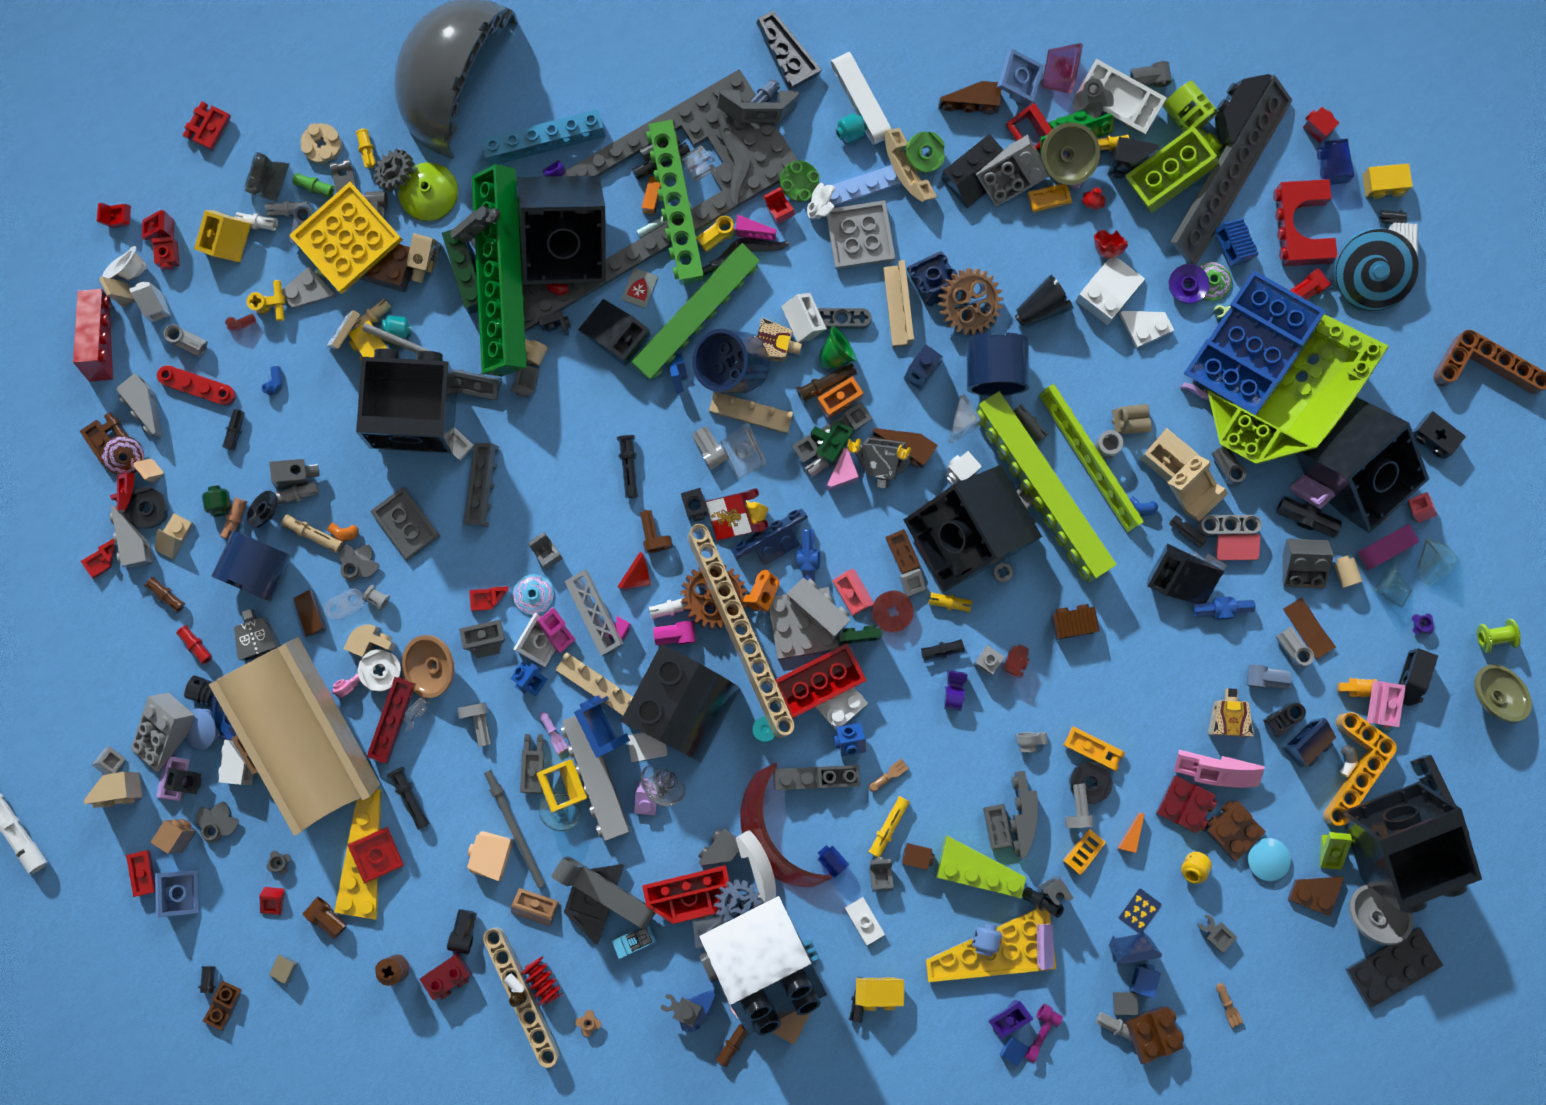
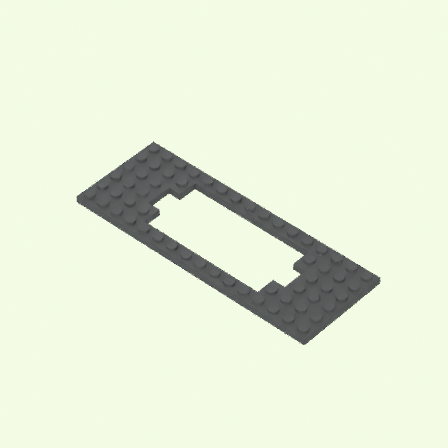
M738 69L568 168L562 176H600L640 153L639 149L651 145L648 144L646 132L650 131L649 124L673 120L675 132L682 128L694 147L709 140L722 161L721 165L710 170L721 192L690 209L696 232L778 184L785 166L798 160L774 123H739L717 108L719 90H739L741 102L749 103L756 96L746 78ZM720 115H725L727 123L731 125L734 136L750 157V165L739 190L737 205L733 204L730 195L734 160L718 129L720 124L717 117ZM676 219L673 221V224L680 226L684 221ZM668 223L606 259V282L565 283L569 288L568 293L559 296L550 292L546 284L523 285L522 277L525 331L538 325V318L564 310L671 247L672 242L671 240L667 241L665 228H669ZM474 237V238L471 240V242L473 243V245H474V247H475V237Z

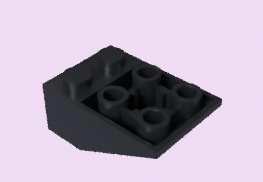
M605 299L601 300L578 329V331L624 366H627L651 336L649 328Z
M1167 543L1148 577L1147 586L1166 596L1194 604L1207 603L1224 570Z

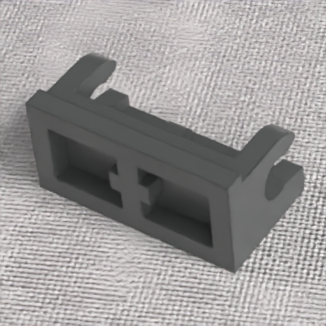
M1053 876L1037 887L1038 891L1048 895L1056 905H1060L1056 899L1058 897L1065 898L1068 901L1074 898L1060 877Z

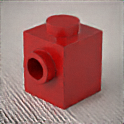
M1321 107L1317 112L1313 110L1305 118L1307 122L1303 128L1321 143L1340 122L1334 118L1331 111Z

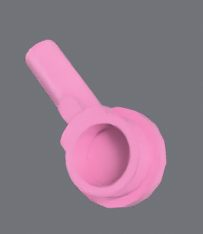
M358 673L349 680L341 679L333 684L334 688L331 690L332 694L341 698L350 693L360 682Z

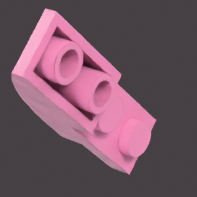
M1179 750L1174 772L1194 776L1195 782L1239 788L1257 787L1260 785L1264 766L1224 756L1221 757V760Z

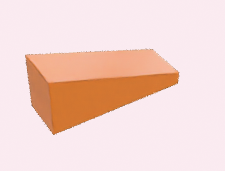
M649 176L642 211L646 214L655 215L659 198L657 190L661 186L660 182H656L655 177Z
M1144 813L1137 814L1117 849L1133 853L1137 852Z

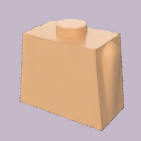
M481 831L477 834L474 844H471L469 847L468 856H470L467 868L473 874L501 881L514 839Z

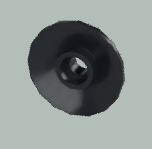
M273 491L261 493L250 505L247 513V523L252 528L263 526L274 516L278 499Z

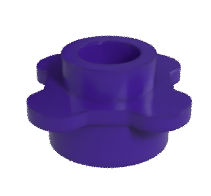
M1414 614L1412 616V621L1414 622L1413 632L1416 635L1420 633H1433L1434 622L1431 614L1422 616Z

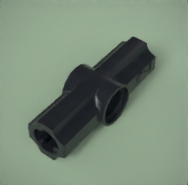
M1284 496L1277 506V514L1297 522L1298 526L1307 530H1316L1335 538L1342 527V521L1322 513L1321 509L1311 504H1302Z

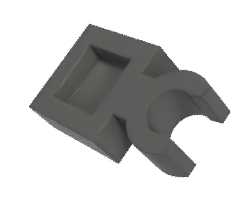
M1205 914L1204 917L1209 921L1208 925L1204 927L1198 922L1197 926L1203 931H1208L1209 934L1205 938L1221 953H1224L1238 937L1222 922L1215 925L1214 919L1210 915Z
M666 994L665 997L670 999L672 1004L668 1007L662 1004L660 1008L666 1012L674 1011V1019L693 1027L701 1005L684 997L678 1002L673 995Z

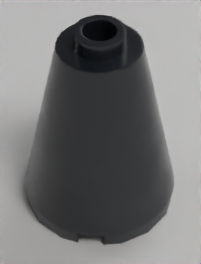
M1051 274L1016 309L1017 314L1015 318L1020 326L1024 324L1026 327L1071 311L1074 307L1070 299L1067 301L1065 291Z

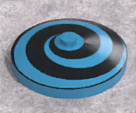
M1372 228L1361 231L1352 236L1342 246L1336 257L1333 269L1336 288L1348 303L1359 309L1367 311L1388 309L1401 302L1412 290L1418 276V257L1410 241L1398 232L1385 228Z

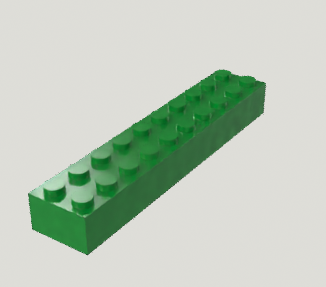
M494 164L472 176L473 212L482 206L488 207L489 211L495 208L500 212L498 221L494 224L490 223L482 232L475 236L481 371L482 374L503 377L526 368L527 357L525 349L526 337L524 331L525 318L523 312L524 299L522 294L516 169Z

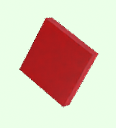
M388 827L347 844L364 884L404 866Z

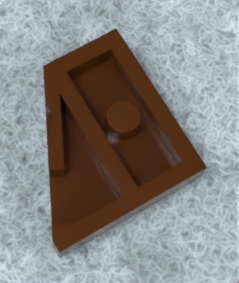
M1337 876L1295 879L1288 900L1330 916L1344 878Z

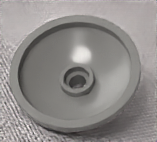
M1369 885L1358 888L1352 895L1349 902V913L1354 925L1365 937L1378 944L1395 945L1401 943L1410 935L1413 928L1412 913L1400 912Z

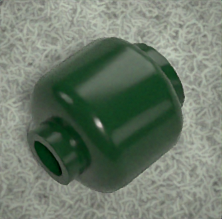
M220 485L208 487V491L202 494L204 511L210 514L211 517L228 514L227 511L232 507L228 490L221 489Z

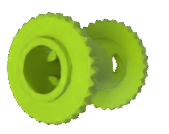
M1507 619L1505 627L1488 629L1485 624H1480L1477 628V639L1480 648L1485 653H1489L1493 645L1509 642L1513 648L1519 647L1521 633L1517 623L1513 619Z

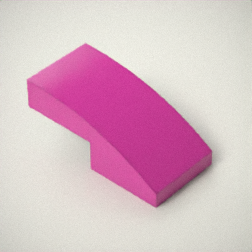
M554 607L537 620L543 633L558 653H561L576 640Z

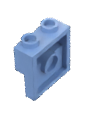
M1012 48L1007 51L997 87L1009 93V98L1024 106L1033 103L1037 98V89L1043 78L1044 65Z

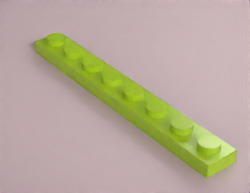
M1055 384L1048 386L1038 396L1128 533L1144 521L1107 466L1105 460L1101 457L1094 443L1088 437L1083 426L1073 414L1072 409L1062 397L1060 391Z

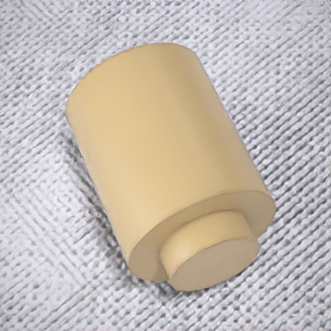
M1349 555L1336 559L1337 563L1334 564V568L1342 588L1363 581L1354 558L1350 559Z

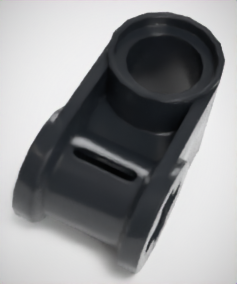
M1289 703L1265 717L1263 722L1269 725L1274 733V738H1277L1303 720L1306 716V709L1300 703ZM1292 707H1295L1298 710V716L1296 718H1293L1290 715V709Z

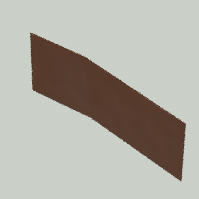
M1302 597L1283 608L1317 659L1336 648Z

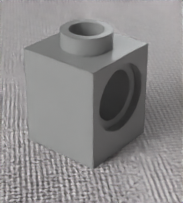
M987 645L973 665L991 676L1005 657Z

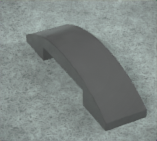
M862 402L844 412V415L836 420L854 429L855 433L869 423L872 417ZM836 420L823 427L822 430H831ZM811 435L792 445L802 463L816 457V451L820 447L817 445V441L810 437Z

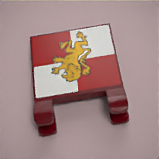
M757 488L705 501L717 541L752 532L764 531L769 527L767 520L753 523L746 500H752L759 496Z

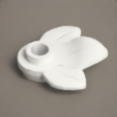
M823 183L816 186L812 193L811 202L807 207L808 217L820 219L833 211L834 205L830 202L835 186H824Z

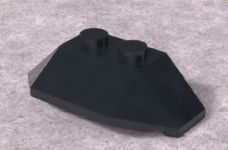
M1270 74L1244 78L1237 83H1232L1226 92L1228 95L1218 105L1217 110L1219 111L1215 116V131L1222 147L1225 148L1227 145L1234 143L1272 76Z

